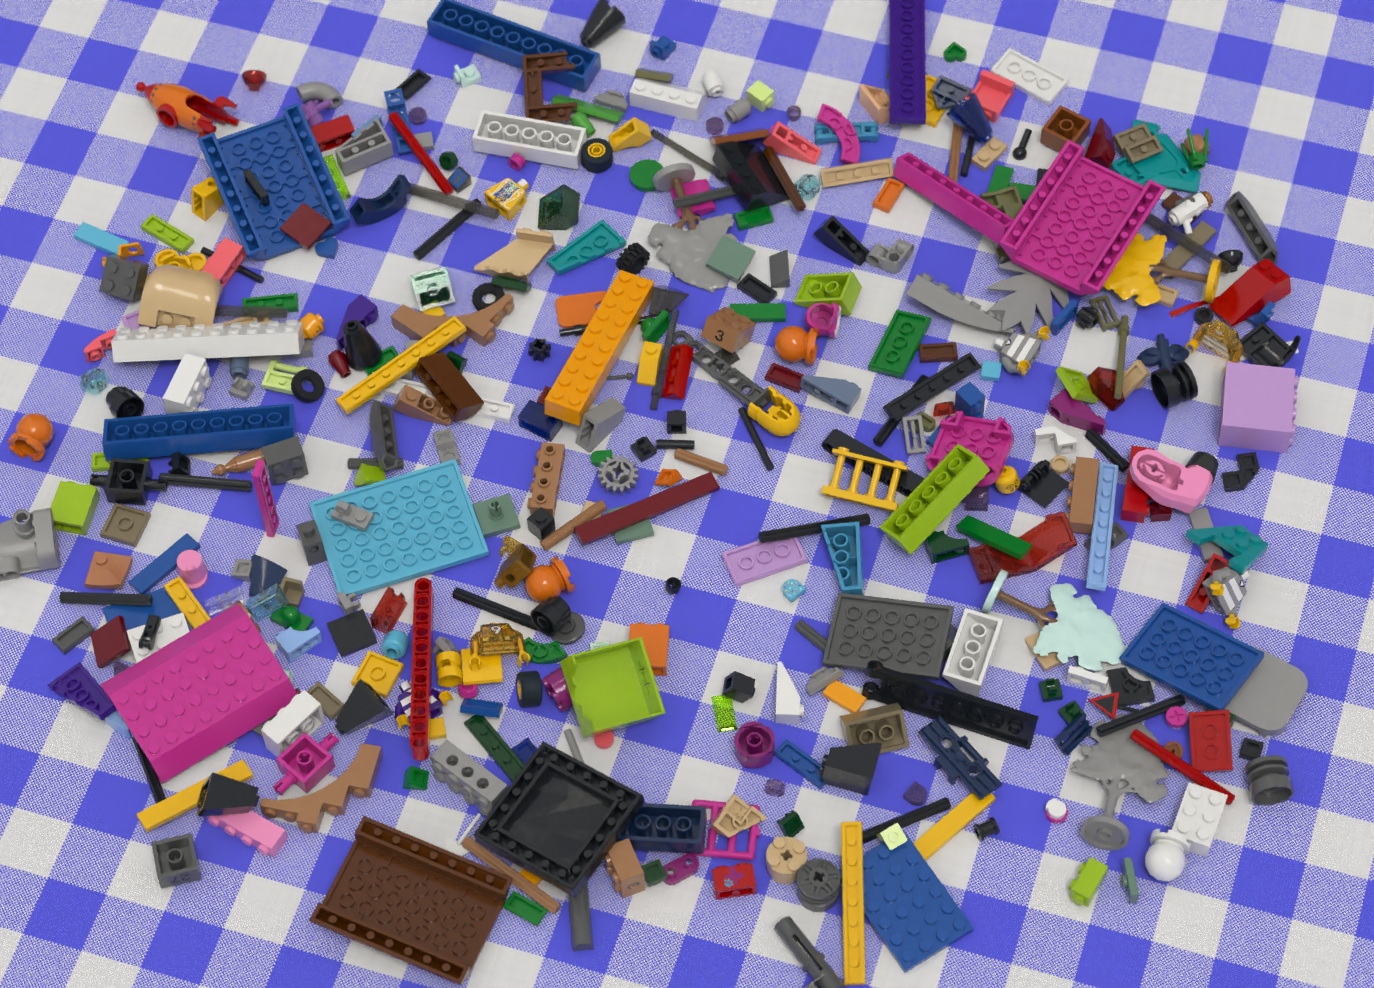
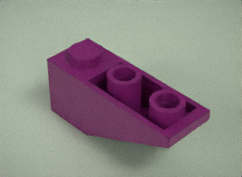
M1066 389L1049 401L1048 412L1062 424L1085 431L1093 428L1099 435L1105 434V420L1101 416H1097L1087 404H1083L1080 400L1072 399Z

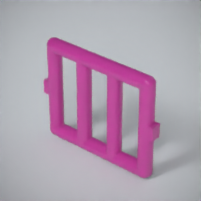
M695 799L692 801V806H706L707 809H711V824L718 815L719 810L727 802ZM748 804L749 806H754L758 811H760V807L758 805ZM759 823L750 827L747 852L735 851L737 834L728 838L727 850L715 849L717 832L709 827L707 848H704V854H687L752 861L755 858L756 842L760 835Z

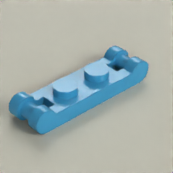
M877 122L851 123L857 132L859 141H879ZM817 124L814 126L816 144L840 142L837 135L826 125Z

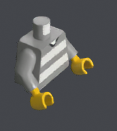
M1043 326L1039 331L1033 333H1012L1008 341L997 338L994 348L1001 351L1000 361L1008 373H1018L1023 377L1026 376L1041 352V340H1049L1048 334L1051 333V330L1048 326Z
M1224 567L1223 569L1215 570L1213 575L1203 581L1202 584L1214 609L1227 616L1225 622L1227 625H1230V629H1238L1240 627V619L1237 617V607L1247 593L1243 581L1250 575L1247 571L1241 575L1228 567Z

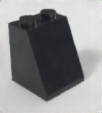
M882 743L830 748L829 755L824 754L819 774L823 775L821 782L867 796Z

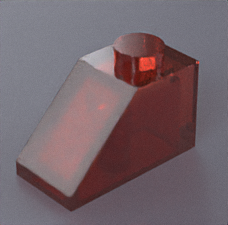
M1097 367L1087 377L1092 393L1111 411H1115L1125 402L1123 392L1121 399L1114 398L1116 370Z

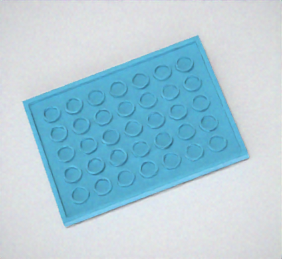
M456 459L309 502L338 594L344 591L346 596L351 593H355L357 596L489 556L485 539ZM339 500L374 513V519L371 521L366 532L331 518V513Z

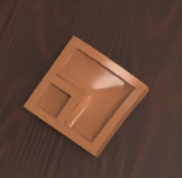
M95 551L85 581V587L90 589L121 588L132 566V556Z

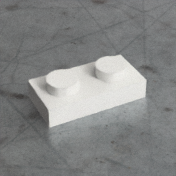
M1070 666L1066 682L1105 693L1108 677L1098 672L1086 671L1082 667Z

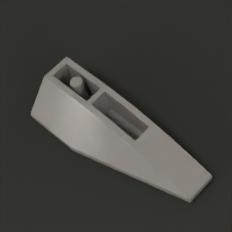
M927 273L917 274L906 293L933 310L954 320L975 327L1002 332V321L996 318L997 315L989 310L986 312L976 302H969L964 299L965 296L950 291V286L943 282L936 283L933 281L934 277ZM1012 327L1004 332L1014 333L1016 329Z

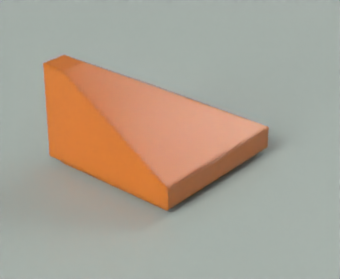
M662 469L654 484L656 486H671L682 480L683 477L677 469Z

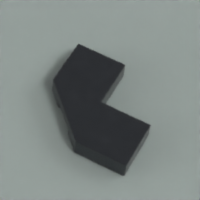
M1256 452L1237 454L1236 460L1239 471L1222 473L1221 477L1225 492L1245 490L1260 469Z

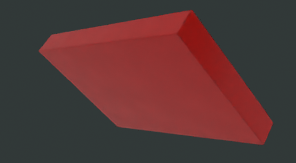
M1230 711L1188 712L1192 767L1201 773L1233 771Z

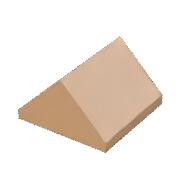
M861 84L859 93L860 104L871 118L878 123V126L888 122L889 96L881 88Z

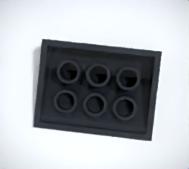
M730 141L716 146L712 160L747 211L790 200L758 145Z

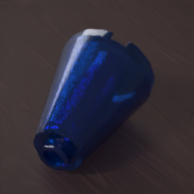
M973 92L969 94L970 98L968 100L963 98L946 115L978 143L983 142L985 144L993 138V130L977 95Z

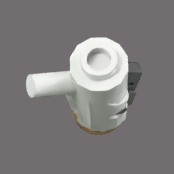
M1201 191L1176 201L1174 204L1175 208L1168 212V221L1171 225L1177 227L1183 224L1186 236L1192 235L1190 222L1193 220V217H1198L1213 203L1212 196L1207 191Z

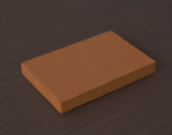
M765 128L711 136L710 140L714 145L730 141L738 142L767 137L768 131Z

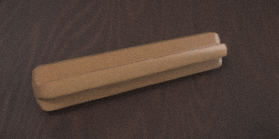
M677 448L675 451V459L725 476L728 472V465L681 448Z

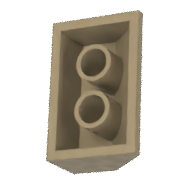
M898 703L840 716L846 746L882 743L880 754L909 747L903 709Z

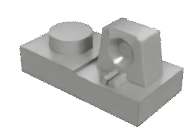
M339 500L331 513V518L366 532L371 521L374 519V513Z

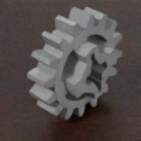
M613 454V459L606 457V463L601 461V468H598V481H601V487L606 486V492L613 490V495H615L619 491L623 495V490L630 492L631 487H636L635 481H638L639 475L637 474L639 469L635 468V462L630 463V457L625 460L623 459V454L620 455V458Z

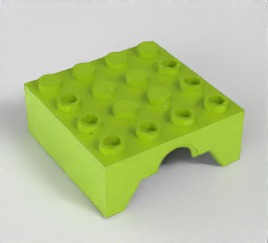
M642 637L573 654L560 662L583 738L654 720L666 713Z

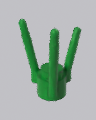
M1187 128L1186 131L1192 152L1190 156L1184 144L1181 143L1180 145L1188 161V166L1193 170L1202 169L1205 167V163L1208 162L1209 129H1205L1203 154H1201L1200 151H1195L1190 129Z

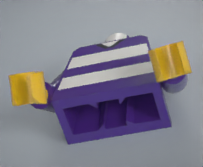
M406 681L399 687L402 694L397 697L398 703L395 705V720L399 729H402L401 726L407 725L410 730L411 684ZM432 688L431 719L443 714L442 704L446 706V701L454 700L449 691L440 692Z

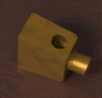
M522 543L502 563L498 577L494 580L495 584L501 589L506 585L514 588L532 572L537 555Z

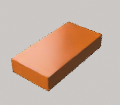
M889 177L874 200L872 207L889 214L903 192L905 184Z

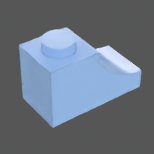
M289 627L279 632L275 637L278 649L290 663L323 642L321 632L317 627L306 631H297Z

